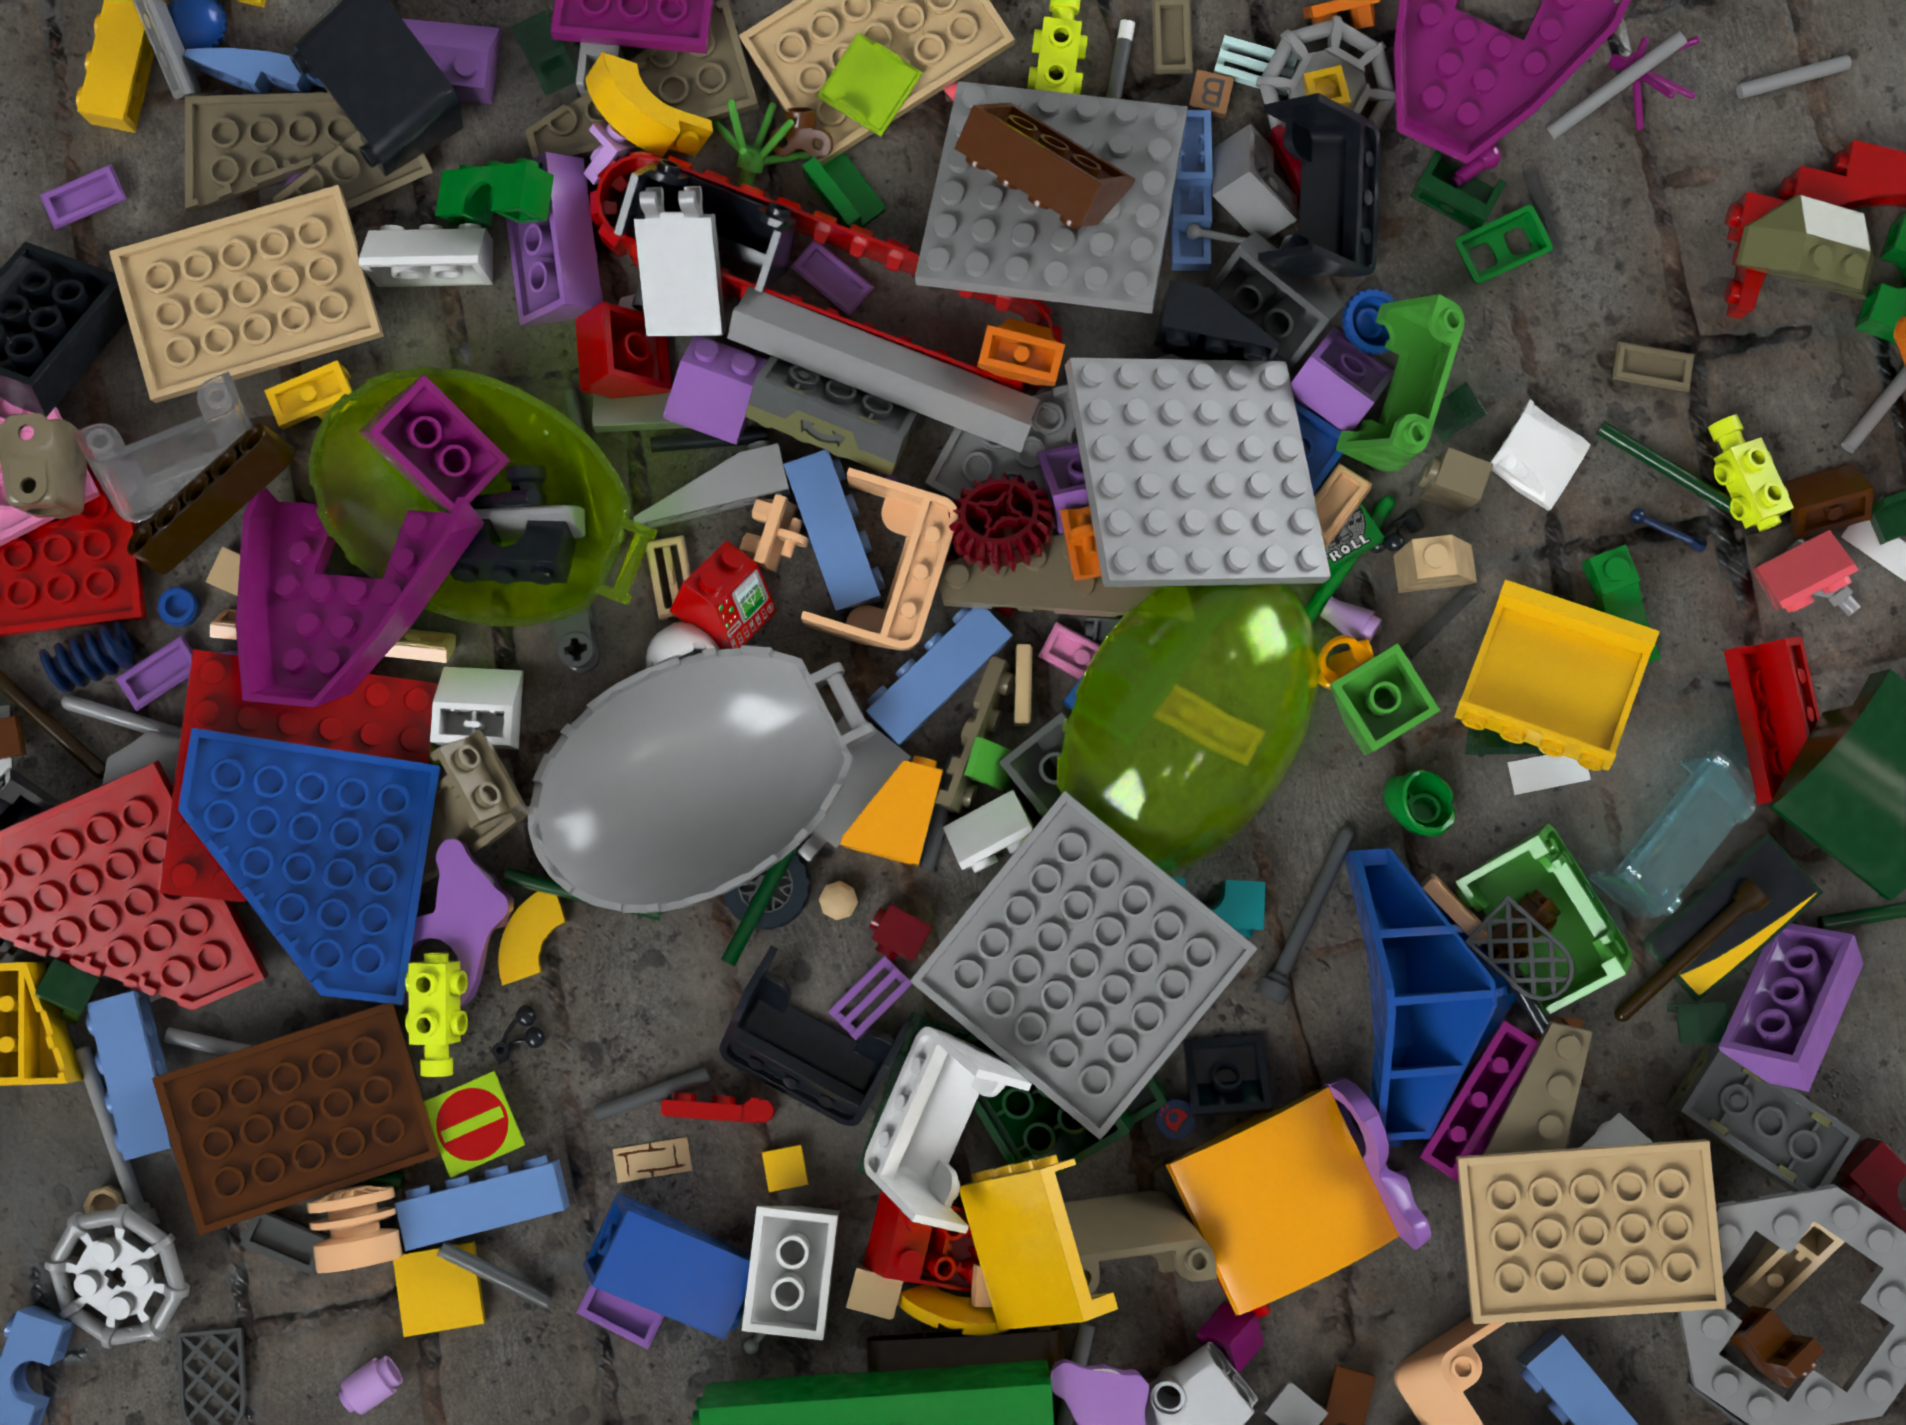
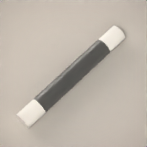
M1124 19L1120 21L1106 98L1121 99L1135 28V22Z

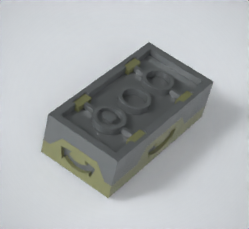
M770 356L755 378L745 417L758 422L764 427L774 428L789 434L798 441L811 443L826 449L835 456L848 458L863 464L872 471L882 472L891 476L899 463L902 451L906 450L913 438L920 413Z
M1708 1041L1666 1108L1788 1191L1795 1193L1813 1190L1818 1186L1830 1185L1861 1135L1793 1089L1766 1082L1722 1053L1718 1047L1720 1043Z

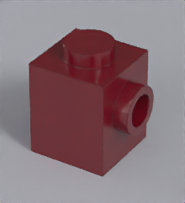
M890 904L887 910L880 907L869 926L870 929L875 931L871 939L878 942L874 950L896 961L898 955H901L911 962L915 960L933 928Z

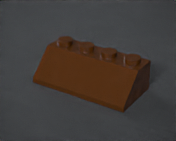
M1011 102L973 105L954 148L967 156L965 160L968 164L981 170L988 169L997 175L996 180L1000 184L1010 189L1022 190L1029 195L1028 200L1032 204L1043 209L1050 208L1061 215L1059 218L1061 222L1075 229L1098 225L1135 182V178Z

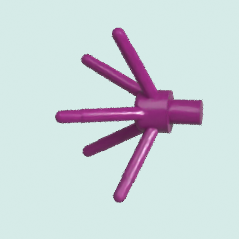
M1695 36L1687 39L1688 43L1677 51L1698 44L1700 38ZM1643 37L1637 52H1632L1629 57L1613 54L1609 61V69L1622 72L1643 57L1649 43V38ZM1652 68L1632 83L1636 129L1641 131L1644 128L1641 82L1647 83L1669 99L1675 96L1674 92L1689 99H1694L1696 96L1695 92L1654 73V68Z

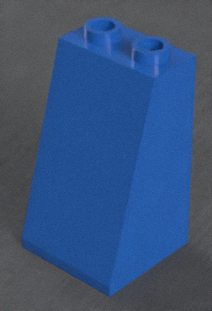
M617 1192L583 1267L592 1287L726 1340L730 1329L735 1330L742 1318L743 1307L741 1305L746 1296L751 1254Z

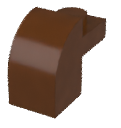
M1751 1306L1741 1316L1742 1323L1730 1338V1341L1755 1368L1775 1383L1786 1388L1796 1379L1811 1373L1817 1365L1816 1360L1825 1351L1815 1338L1793 1334L1772 1309Z

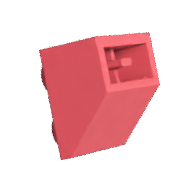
M1830 530L1752 569L1775 610L1786 608L1788 613L1791 611L1795 612L1813 603L1815 600L1812 594L1823 590L1824 594L1847 586L1852 583L1849 575L1859 571Z

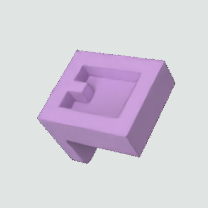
M607 120L594 122L589 128V131L602 144L591 154L590 159L592 162L583 173L593 185L599 183L597 175L613 159L618 161L623 157L630 156V152H635L638 149V146L617 132Z

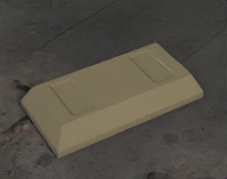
M1152 0L1154 74H1192L1190 0Z
M1618 341L1612 380L1689 392L1695 354Z

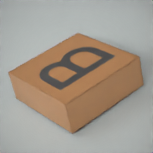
M1197 69L1187 110H1211V116L1225 118L1234 78Z

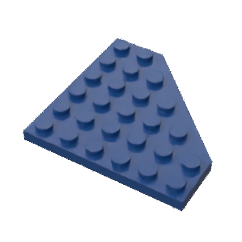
M191 728L177 810L319 995L403 1005L405 978L408 972V963L410 962L440 766Z

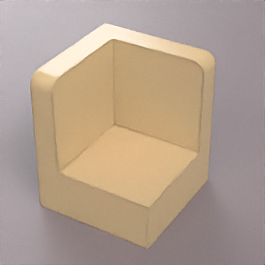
M858 1262L846 1308L891 1320L895 1315L903 1281L883 1278L863 1267V1263Z

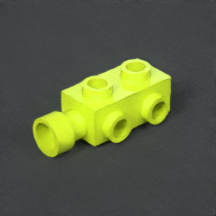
M1050 0L1049 11L1052 12V17L1044 16L1042 30H1034L1032 53H1039L1037 67L1030 66L1027 89L1080 95L1083 73L1076 72L1077 59H1085L1088 36L1081 35L1082 21L1074 20L1075 15L1079 14L1081 0ZM1054 36L1065 37L1068 39L1067 41L1061 43L1057 42L1054 39ZM1049 73H1062L1063 77L1060 80H1053L1050 78Z
M1737 414L1710 425L1708 430L1714 442H1719L1723 453L1714 458L1716 463L1714 466V476L1720 485H1726L1732 498L1730 502L1732 516L1736 520L1742 521L1745 529L1757 526L1759 532L1782 523L1780 516L1794 507L1789 498L1788 490L1782 483L1773 463L1772 455L1767 450L1762 437L1745 442L1741 433L1744 428Z
M425 953L423 961L408 963L405 987L409 993V1011L406 1015L405 1027L409 1033L410 1045H424V1058L420 1059V1076L423 1077L453 1075V1057H449V1044L461 1042V1035L465 1034L468 1026L467 1014L465 1011H461L460 995L466 992L468 985L467 974L464 970H460V961H449V953Z

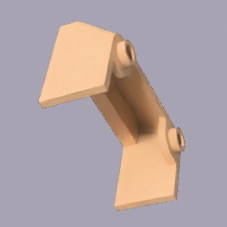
M849 467L847 472L849 487L885 498L881 512L882 521L891 532L906 536L905 543L884 609L870 605L856 607L850 612L846 624L803 611L801 620L804 627L862 645L901 651L910 650L920 642L954 534V531L950 530L949 525L958 520V515L953 511L957 507L947 497Z
M1470 1316L1398 1364L1394 1373L1395 1385L1420 1425H1484L1463 1391L1479 1380L1482 1373L1481 1359L1472 1345L1505 1323L1473 1324Z

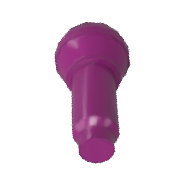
M1493 144L1470 163L1465 164L1454 173L1450 183L1455 188H1458L1460 185H1465L1482 170L1495 168L1501 160L1499 147Z

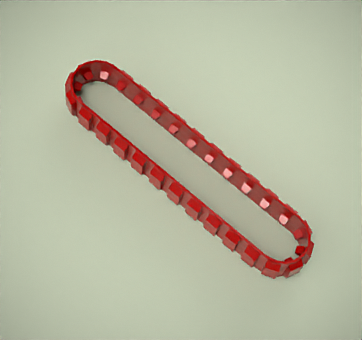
M654 151L630 152L628 157H623L618 161L613 159L597 175L599 180L597 190L590 192V216L595 226L600 227L598 234L602 242L619 258L624 255L630 256L634 266L639 267L636 239L628 237L630 232L623 236L614 234L615 227L613 228L610 225L609 217L617 215V203L613 201L618 193L622 194L627 189L631 173L650 163H658V160L662 159L656 157ZM669 156L667 159L681 166L680 171L767 206L769 203H777L791 210L790 215L796 219L795 231L813 237V241L822 245L829 243L850 251L849 255L861 259L863 256L885 264L888 270L896 273L898 270L915 276L919 254L911 252L910 245L888 238L887 242L875 238L873 231L854 224L850 228L838 224V218L817 210L813 215L802 211V206L798 203L782 197L774 201L766 198L765 191L744 183L737 187L730 184L729 178L707 169L702 174L694 171L691 163ZM720 267L723 299L728 301L731 296H734L741 300L748 287L755 289L757 280L754 283L730 275V270ZM769 289L764 291L777 298L1021 393H1025L1030 389L1038 392L1044 386L994 375L977 367L978 363L976 362L969 365L948 357L949 352L937 348L934 352L913 344L912 338L900 335L897 338L875 329V324L867 321L860 324L839 316V311L828 307L825 311L802 302L803 297L791 294L788 297ZM954 290L959 292L958 296L968 300L973 297L994 305L995 310L1003 313L1010 311L1024 317V322L1048 327L1051 329L1056 342L1062 343L1061 327L1052 325L1053 310L1042 300Z

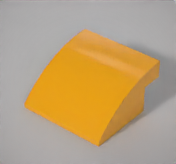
M1329 1087L1311 1091L1272 1112L1255 1114L1166 1164L1193 1225L1213 1250L1217 1276L1236 1315L1259 1308L1321 1280L1399 1237Z

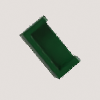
M1435 150L1410 197L1471 230L1483 226L1507 182L1499 179L1495 186L1492 187L1473 177L1465 185L1455 188L1450 183V179L1459 169L1440 160L1443 153Z

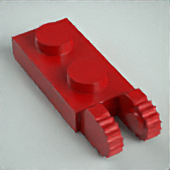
M672 1092V1100L662 1099L661 1103L662 1116L673 1118L758 1124L761 1122L763 1124L764 1122L772 1121L771 1119L774 1117V1113H776L773 1103H770L769 1100L766 1101L764 1098L763 1100L750 1098L745 1104L736 1105V1097L712 1095V1103L696 1102V1094Z

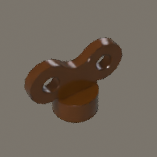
M810 107L785 109V122L788 119H792L794 125L784 136L788 141L787 146H783L779 142L773 148V151L777 155L788 156L797 149H803L810 156H815L817 159L828 156L833 150V138L825 129H816V109ZM782 126L777 127L772 131V133L770 134V139ZM816 138L823 142L822 149L816 147Z

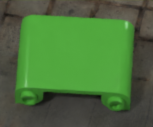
M1440 294L1380 305L1375 322L1385 325L1390 336V340L1386 341L1384 348L1398 354L1399 358L1379 422L1362 420L1361 429L1358 431H1341L1335 450L1379 471L1397 472L1403 470L1426 448L1464 329V315L1459 305Z
M1545 824L1456 880L1458 885L1456 892L1463 905L1468 909L1473 907L1478 912L1483 910L1487 916L1507 895L1518 904L1527 892L1532 894L1535 889L1547 899H1551L1561 913L1557 917V923L1549 933L1560 940L1570 953L1574 965L1573 980L1564 993L1554 999L1537 1000L1545 1016L1627 974L1633 960L1628 943L1565 843L1550 824ZM1505 905L1492 919H1506ZM1512 923L1514 928L1518 925V923ZM1492 924L1494 928L1498 926V924ZM1548 942L1533 943L1534 958L1549 957ZM1553 943L1554 957H1565L1561 950ZM1549 962L1534 963L1535 978L1550 977ZM1555 962L1556 977H1567L1569 969L1567 962ZM1529 963L1518 964L1525 976L1524 978H1530ZM1556 982V990L1559 991L1565 982ZM1536 983V995L1542 997L1551 995V983Z

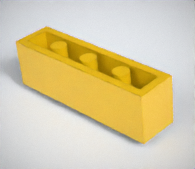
M104 0L101 13L96 15L94 21L95 39L92 50H89L86 54L85 69L87 72L83 86L77 91V111L92 125L136 133L155 53L133 0Z

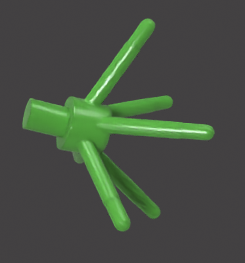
M729 99L727 105L736 139L719 120L713 122V126L738 154L736 166L741 168L737 182L739 187L743 183L753 186L756 173H762L764 165L811 157L806 151L793 152L788 156H767L794 125L792 119H788L761 149L776 109L774 102H771L767 108L754 145L745 143L733 99Z

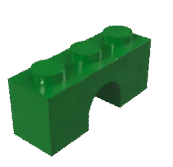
M518 158L515 160V163L510 164L490 161L487 162V166L477 167L462 164L459 166V169L443 170L435 216L457 226L465 223L477 224L481 227L491 226L493 212L517 223L547 221L554 175L540 169L538 162L525 158Z
M1906 213L1891 223L1879 259L1892 263L1899 269L1903 279L1902 287L1895 288L1881 283L1868 292L1867 300L1863 302L1854 328L1897 344L1894 339L1895 326L1902 316H1906Z

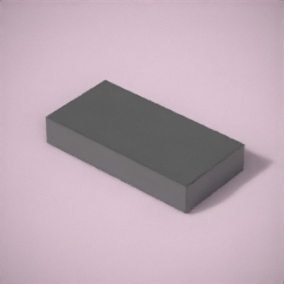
M272 1211L251 1218L240 1245L314 1276L317 1272L313 1245L331 1237L330 1234L311 1230L310 1226Z

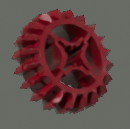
M1004 472L1001 479L995 480L989 474L987 482L984 483L974 479L972 490L961 488V499H953V503L957 507L953 512L958 515V520L950 524L949 528L954 531L952 541L955 551L959 556H964L968 565L977 563L982 572L991 565L998 574L1003 566H1009L1013 572L1017 563L1022 562L1029 566L1031 555L1042 557L1043 546H1050L1052 540L1051 534L1054 533L1055 529L1053 516L1055 514L1053 505L1049 501L1045 490L1038 489V485H1036L1034 480L1025 483V479H1023L1021 474L1011 480L1006 472ZM1018 510L1026 512L1028 515L1031 516V518L1023 516V512H1020ZM974 527L980 529V532L983 533L984 536L979 535L978 533L973 531L972 528Z

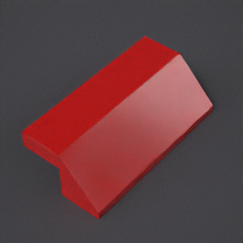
M1802 637L1784 638L1759 645L1724 650L1758 805L1772 801L1820 718Z

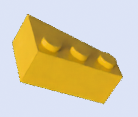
M45 962L0 963V1086L66 1084L84 1081L65 1021L60 1019L62 1016L60 1007L35 996V992L47 972Z

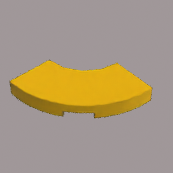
M537 891L526 899L510 918L502 935L498 955L502 986L542 973L541 953L544 942L554 929L568 922L559 896Z
M921 1285L900 1292L897 1305L913 1318L929 1326L938 1328L940 1323L949 1329H962L961 1333L963 1335L976 1336L1008 1331V1329L998 1330L992 1307H974L971 1305V1298L955 1296L940 1290L936 1286Z

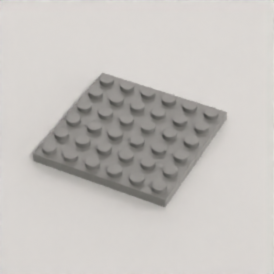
M958 81L915 273L916 285L1152 314L1188 106ZM1011 102L1135 178V182L1098 225L1081 227V229L1067 226L1060 221V214L1050 208L1043 209L1035 206L1028 200V194L1020 189L1014 190L1003 186L996 180V174L988 169L981 170L971 166L965 160L967 156L954 149L973 105Z
M1069 358L1065 364V371L1103 587L1325 583L1331 577L1286 361Z
M1064 791L910 982L1101 1140L1258 948L1079 801Z

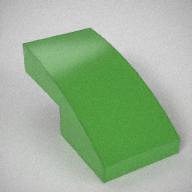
M975 736L964 775L974 781L988 784L996 790L1006 793L1011 791L1014 781L999 763L1011 750Z

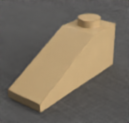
M1815 1221L1791 1254L1768 1240L1733 1288L1732 1295L1748 1307H1763L1774 1311L1844 1241Z

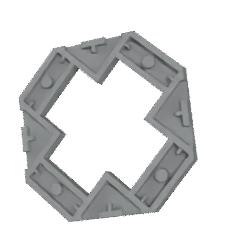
M1834 1184L1818 1186L1813 1190L1795 1193L1788 1191L1758 1196L1759 1199L1741 1202L1728 1201L1717 1203L1716 1212L1723 1275L1755 1231L1791 1254L1815 1221L1878 1264L1855 1298L1889 1321V1323L1843 1387L1814 1369L1807 1376L1796 1379L1783 1397L1720 1353L1742 1323V1320L1727 1308L1680 1311L1678 1315L1683 1341L1687 1349L1691 1383L1694 1387L1749 1425H1831L1882 1417L1906 1384V1233Z

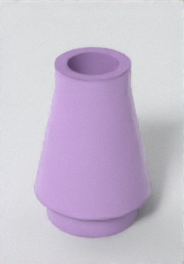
M1332 596L1320 615L1321 618L1327 620L1343 635L1352 636L1357 641L1368 639L1370 642L1382 619L1374 615L1375 611L1340 601Z

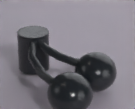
M1416 508L1407 510L1402 514V517L1391 523L1382 534L1385 536L1388 531L1398 524L1396 533H1392L1386 538L1384 537V542L1370 549V551L1376 554L1383 552L1385 549L1391 552L1399 551L1405 543L1404 537L1399 534L1404 522L1410 533L1423 529L1425 525Z
M523 1005L517 1010L516 1020L509 1025L504 1033L502 1043H496L493 1046L492 1054L497 1061H507L510 1057L509 1048L517 1043L524 1042L531 1048H539L543 1045L545 1035L538 1027L529 1028L525 1033V1038L516 1039L506 1045L507 1036L516 1023L524 1027L534 1024L536 1013L531 1006Z

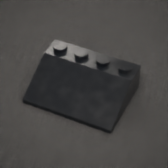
M24 242L0 269V397L13 406L32 413H40L46 417L52 412L128 320L115 273L28 242Z

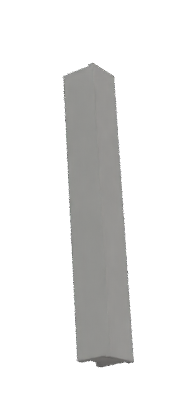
M748 287L738 306H735L733 309L727 337L730 340L1020 453L1023 450L1035 410L1039 403L1037 398L765 292L761 293L752 287Z

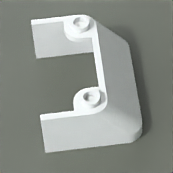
M931 1027L922 1028L913 1041L867 1147L864 1168L866 1174L912 1222L966 1234L969 1226L951 1209L953 1201L959 1194L960 1182L956 1171L949 1165L979 1094L990 1098L995 1097L1006 1085L1029 1091L1032 1083L1002 1058L947 1032Z

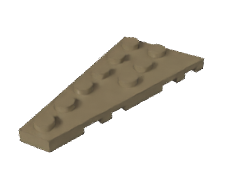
M728 0L718 1L715 3L716 7L713 8L707 54L647 48L629 60L638 64L639 75L643 83L660 101L678 110L709 119L712 122L730 117L727 105L729 99L734 100L738 114L759 109ZM588 89L585 90L586 93L569 105L563 104L525 130L533 159L544 152L586 158L590 157L594 150L602 145L589 131V128L594 122L606 119L595 106Z
M329 92L185 96V210L188 213H193L287 180L293 175L303 173L357 129Z
M1064 534L1052 536L1050 546H1043L1042 557L1031 555L1030 565L1027 566L1022 562L1017 563L1014 572L1009 566H1003L997 574L991 565L982 572L977 563L968 565L964 558L945 562L939 580L944 606L981 609L1006 607L1018 608V611L1033 612V609L1051 610L1055 614L1117 618L1118 615L1143 617V620L1169 618L1180 619V622L1195 623L1186 586L1103 587L1102 577L1074 581Z

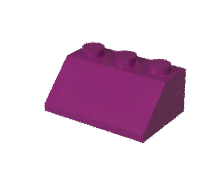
M421 375L388 401L359 431L440 512L452 513L457 497H464L470 504L510 461L425 375Z

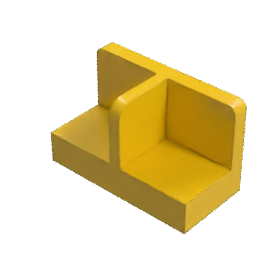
M338 360L264 390L278 426L282 429L314 416H318L323 421L329 419L327 411L356 399L348 381L351 379L349 371Z

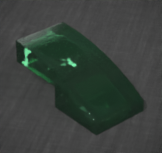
M545 10L512 26V29L547 97L576 83L577 71L561 40L552 39V21Z

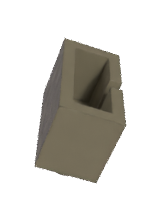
M1448 447L1440 456L1434 455L1430 464L1426 463L1417 483L1418 486L1423 487L1419 499L1463 515L1481 500L1493 463Z

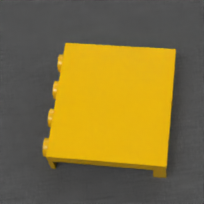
M1505 579L1454 718L1460 719L1465 726L1471 729L1484 730L1486 728L1500 733V736L1506 741L1516 744L1526 742L1535 745L1546 755L1552 757H1562L1563 755L1575 759L1580 766L1586 769L1609 771L1617 755L1616 751L1660 631Z
M1055 1154L1015 1165L1013 1163L995 1169L990 1168L971 1174L973 1182L960 1186L959 1192L998 1330L1085 1322L1118 1309L1113 1292L1090 1295L1055 1171L1076 1165L1075 1158L1058 1162L1057 1155Z

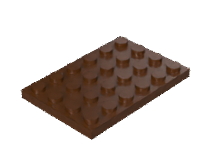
M385 1003L152 1078L199 1236L441 1155L395 1004Z

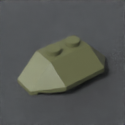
M1796 195L1770 210L1758 220H1754L1744 226L1736 265L1860 300H1867L1876 261L1864 213L1803 195Z

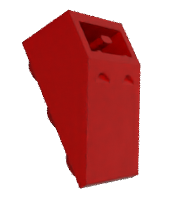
M881 1190L863 1267L883 1278L971 1292L973 1264H980L970 1227L965 1234L912 1222ZM953 1202L951 1209L969 1226L964 1206Z

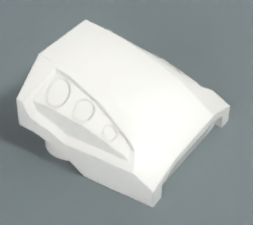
M1530 399L1524 405L1523 411L1520 414L1521 417L1512 426V431L1503 441L1502 447L1494 455L1493 459L1490 460V463H1493L1491 470L1504 479L1517 492L1549 511L1564 491L1591 444L1544 413Z

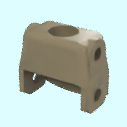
M40 413L8 416L5 423L0 424V461L6 499L9 505L37 518L54 517L65 519L80 515L84 510L87 477L86 439L83 434L66 420H48L46 416ZM25 426H32L34 430V435L29 440H23L20 436V432Z

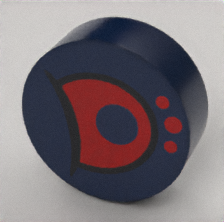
M1173 1098L1169 1100L1168 1104L1156 1111L1155 1123L1158 1130L1169 1139L1180 1140L1192 1133L1196 1125V1117H1192L1190 1105L1187 1102Z

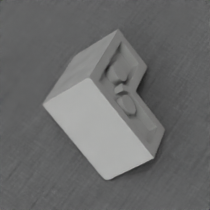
M1248 124L1214 148L1212 196L1250 234L1255 231L1267 240L1297 221V196L1274 173V148L1251 124Z

